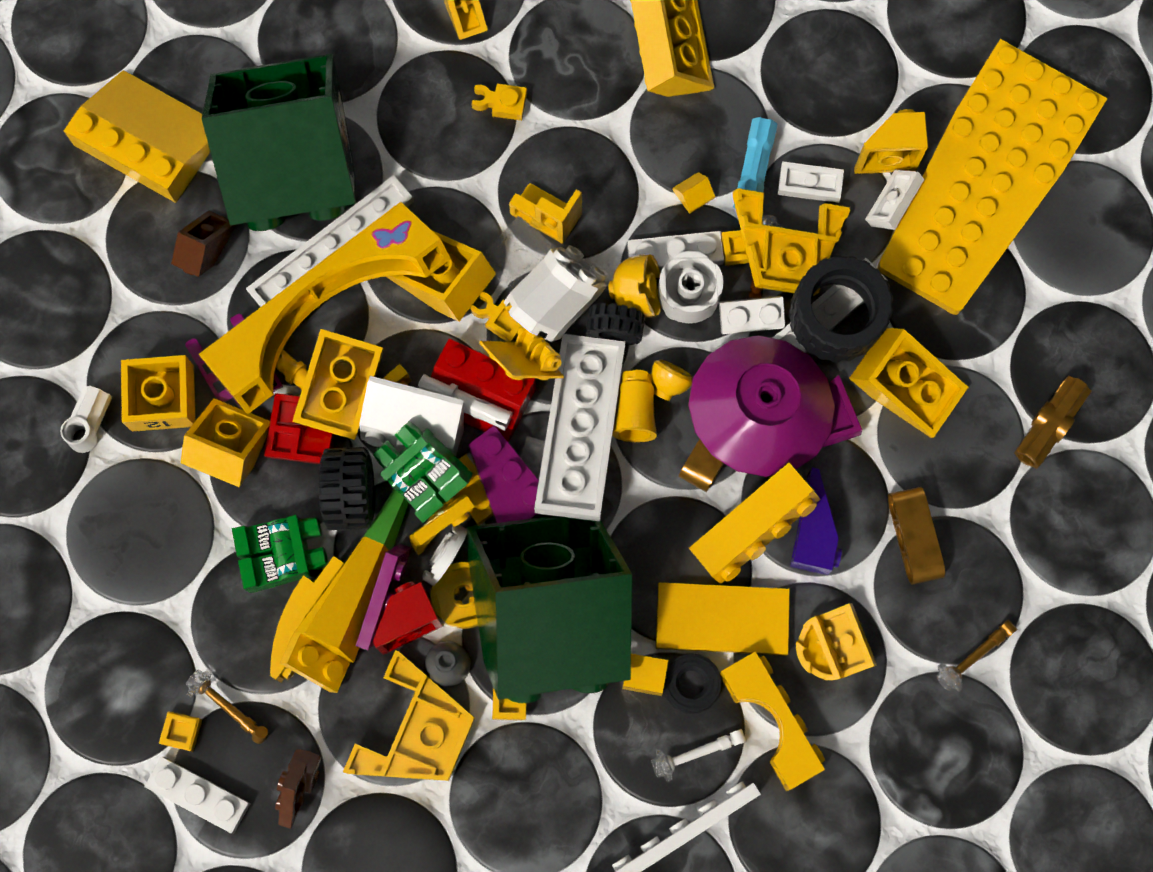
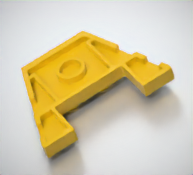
M740 188L734 190L733 200L755 287L795 293L807 271L813 265H817L819 261L830 258L835 243L839 241L841 236V228L844 220L848 218L850 207L827 203L819 206L818 234L763 225L764 193ZM820 288L814 293V295L819 293Z
M395 650L383 678L415 691L388 756L354 744L343 772L352 775L449 781L475 718L402 653Z

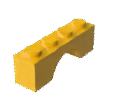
M755 651L722 670L720 676L735 703L751 702L767 709L776 720L779 728V745L769 762L785 790L789 791L824 771L825 769L821 763L825 761V758L815 743L810 745L804 735L808 730L802 718L798 714L793 716L787 706L791 701L782 685L776 687L770 677L773 670L765 656L759 658Z

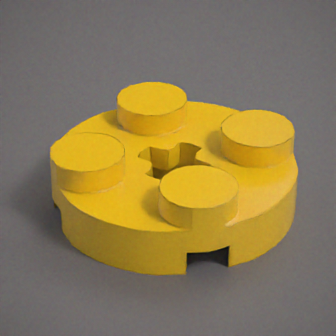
M454 563L448 567L440 580L432 586L431 603L436 614L447 625L459 629L473 628L478 626L474 595L469 598V603L463 604L461 600H455V595H458L460 592L459 588L465 587L467 591H473L469 563Z

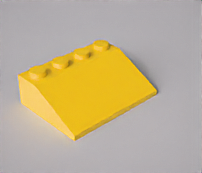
M124 70L83 103L63 130L75 147L175 203L210 154L200 112Z

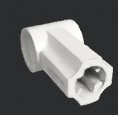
M84 386L71 417L61 426V437L76 452H89L97 444V431L112 399L110 394L101 389ZM78 430H86L83 438L73 440V436Z

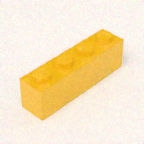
M787 463L689 547V549L720 584L724 581H731L740 573L741 567L746 562L760 557L766 550L765 546L773 539H779L787 534L794 521L800 516L805 517L816 508V503L820 498L794 467Z

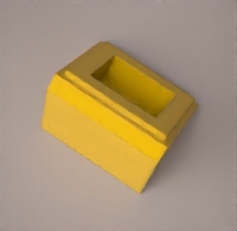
M699 172L672 188L689 214L715 198L708 177Z

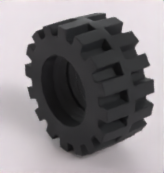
M601 303V305L595 304L593 307H589L586 335L593 338L625 341L627 345L639 344L642 341L645 315L642 311H637L633 307L628 308L626 305L618 306L613 303L611 305Z

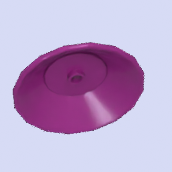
M757 335L730 340L706 357L692 379L688 406L695 433L713 457L737 472L768 477L775 475L787 463H790L797 470L817 456L831 433L835 404L827 377L810 355L787 341ZM766 394L770 396L771 402H764L761 399V395Z

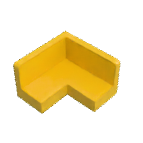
M529 183L521 196L515 193L509 202L510 214L564 244L582 215V192L576 189L568 203H565Z

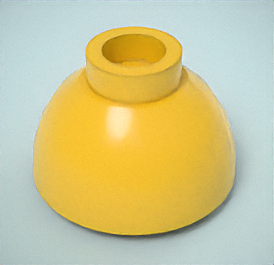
M661 359L654 361L651 374L655 386V395L670 401L672 396L680 395L691 387L693 376L668 361Z

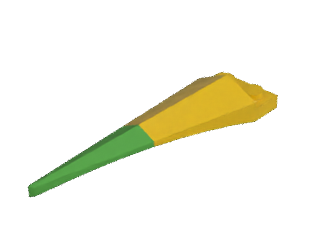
M393 489L370 528L336 577L294 631L280 662L281 665L329 692L338 693L350 663L355 662L359 650L356 643L385 553L394 547L409 503L395 489Z

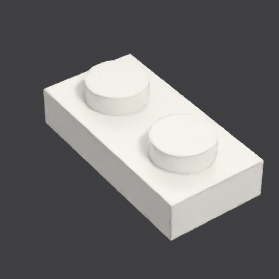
M782 161L777 195L839 203L844 169Z
M894 170L865 219L871 227L895 230L924 181L921 174L915 171Z
M782 296L719 302L722 334L783 329L785 327Z

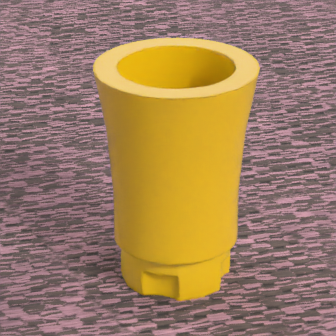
M635 369L622 373L621 384L619 385L617 414L612 435L616 439L627 442H647L657 438L654 418V386L652 385V374H649L648 371Z

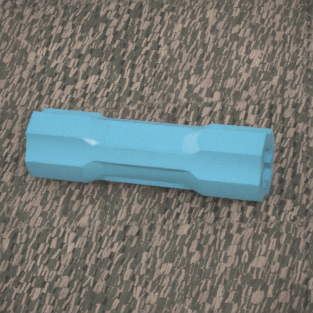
M762 117L752 119L744 165L737 188L757 192L764 191L766 171L778 125L772 119Z

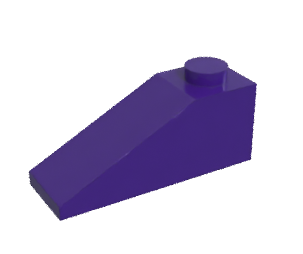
M812 467L807 477V483L819 496L820 500L816 503V508L809 515L799 517L790 567L829 575L833 567H839L842 549L837 548L839 538L818 468Z

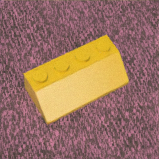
M630 0L647 91L671 97L714 89L698 0Z

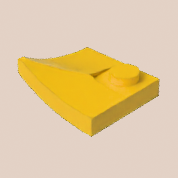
M458 494L453 496L427 519L423 527L410 535L411 545L417 555L424 551L441 530L450 524L455 527L470 516L468 511L475 506L468 496Z

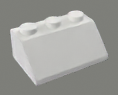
M370 376L359 423L361 440L376 447H380L388 440L400 452L405 446L395 436V433L406 422L410 421L422 432L428 428L434 434L433 436L456 456L464 433V400Z

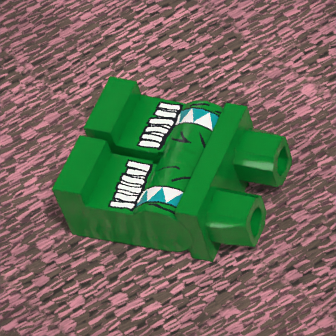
M408 421L395 433V436L405 448L398 452L387 440L377 448L373 456L383 467L380 472L381 477L385 481L388 480L389 484L416 510L414 514L424 523L445 502H448L469 483L473 473L443 443L435 438L428 428L422 432L416 425Z
M297 515L249 527L239 526L231 528L236 554L241 559L238 560L243 589L249 593L300 580L303 575L307 578L313 577V571L326 567L329 563L324 547L308 549V539L322 536V529L318 518L300 519Z

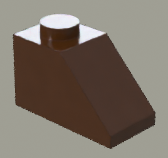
M208 210L177 233L171 264L182 269L187 274L200 277L215 265L235 225H230L227 218Z

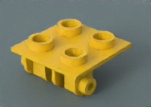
M523 326L517 332L516 342L480 341L479 343L489 353V357L496 361L505 370L506 375L512 379L537 378L548 380L549 378H564V375L558 370L562 363L560 354L539 334L536 336L530 333Z

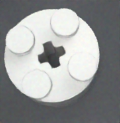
M687 251L675 255L663 267L659 279L658 299L666 316L671 320L682 323H697L711 317L719 304L723 289L722 272L718 265L714 264L703 253ZM686 285H692L693 291L688 290Z

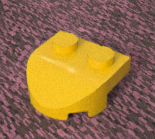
M852 603L809 619L803 625L799 639L796 641L797 656L803 668L808 673H812L824 680L842 679L877 666Z

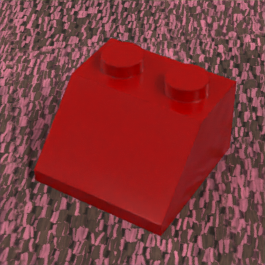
M413 581L407 582L395 589L396 594L390 596L373 640L375 648L383 655L443 627L421 582L416 585Z

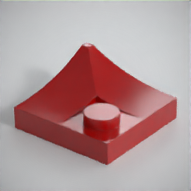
M275 393L264 456L273 459L320 464L324 450L326 448H333L336 435L292 422L300 396Z

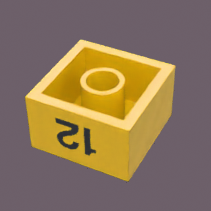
M186 355L121 360L122 423L132 432L186 428L193 425L196 421L194 365Z

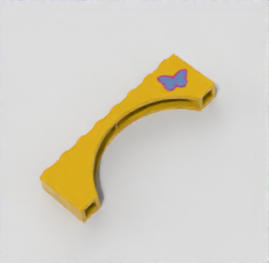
M399 202L200 352L199 355L248 415L274 395L273 379L280 353L295 329L318 306L341 291L367 280L392 275H412L427 278L451 258L441 239L402 202Z

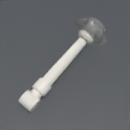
M740 729L730 733L729 736L724 735L717 738L716 741L673 758L663 753L662 750H656V758L651 759L652 766L658 779L664 777L667 782H670L676 765L718 750H726L731 748V745L736 746L747 742L743 730Z

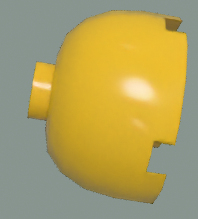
M643 254L627 258L618 265L614 272L613 280H610L608 284L610 298L615 299L618 306L626 305L628 308H636L637 311L643 312L645 318L659 315L662 308L658 299L656 278H660L661 273L655 257L651 254Z

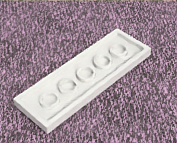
M569 334L562 336L559 353L562 363L558 370L564 375V378H555L535 501V513L600 522L625 352V341Z

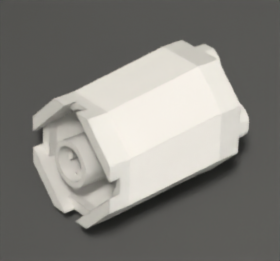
M571 245L566 249L561 247L552 248L545 258L510 292L504 304L506 307L512 306L508 311L510 316L527 331L536 336L540 331L547 333L548 335L545 340L553 342L561 339L567 329L602 294L607 287L604 280L608 275L596 265L591 266L583 259V253Z

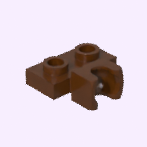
M296 749L288 765V772H282L277 785V791H280L275 806V810L279 811L278 825L292 828L304 802V792L311 793L319 777L320 771H317L321 761L319 755L310 751Z

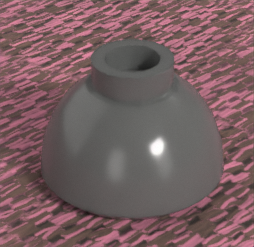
M440 642L434 645L426 655V674L438 686H456L466 679L470 671L471 661L469 654L463 646L456 642Z

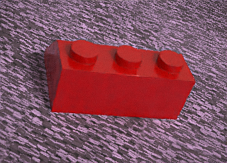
M450 338L443 348L431 375L433 379L449 386L451 383L458 385V389L505 410L512 411L510 423L505 431L495 426L508 443L536 390L535 378L512 379L490 357ZM464 413V423L475 429L486 432L494 426Z

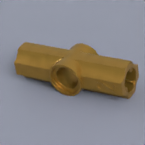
M1068 376L1062 382L1050 402L1047 401L1031 423V429L1015 450L1014 454L1018 457V460L1035 469L1044 462L1055 443H1059L1075 421L1073 419L1092 392L1085 382Z

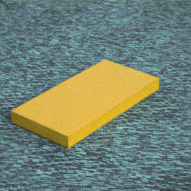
M659 582L656 649L752 654L756 651L757 654L787 656L790 589Z

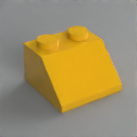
M904 109L893 113L864 143L854 167L855 174L894 172V170L916 172L928 148L925 112Z
M213 398L184 435L181 464L240 487L254 468L268 435L270 421L252 413L247 415L244 410Z

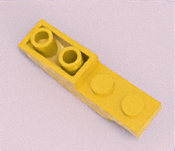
M335 556L331 558L315 582H312L304 575L302 576L283 610L273 641L270 676L280 683L285 678L289 680L295 674L294 671L280 664L294 631L345 564Z

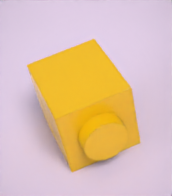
M631 654V680L624 681L622 689L662 696L668 660Z

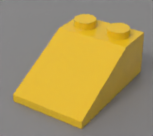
M433 231L441 239L451 258L448 262L427 278L412 275L385 277L437 312L460 322L496 273L481 251Z
M886 328L849 377L851 381L872 399L930 438L935 437L969 388L905 329Z
M320 329L292 422L355 440L360 427L359 423L367 383L370 376L376 377L384 351L383 347Z

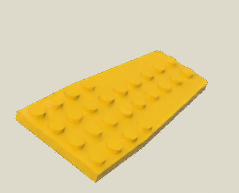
M1000 39L950 120L922 176L924 178L923 183L901 218L878 263V270L953 315L959 314L1061 176L1107 98Z

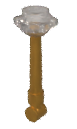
M1008 619L999 626V630H995L989 635V638L957 667L946 666L945 664L938 665L939 674L937 675V680L946 690L951 691L955 689L961 692L963 689L962 673L992 648L999 646L1006 639L1005 637L1008 638L1018 629Z
M198 669L188 679L186 685L189 687L187 692L189 697L205 693L238 722L245 732L252 734V740L255 743L261 744L265 741L268 730L264 726L258 727L254 720L246 717L210 687L212 675L210 669H207L205 672Z

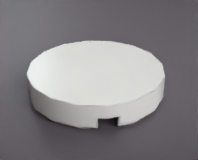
M461 525L452 526L454 534L449 532L448 535H445L430 559L431 572L425 570L423 573V580L432 586L446 572L464 542L467 529Z

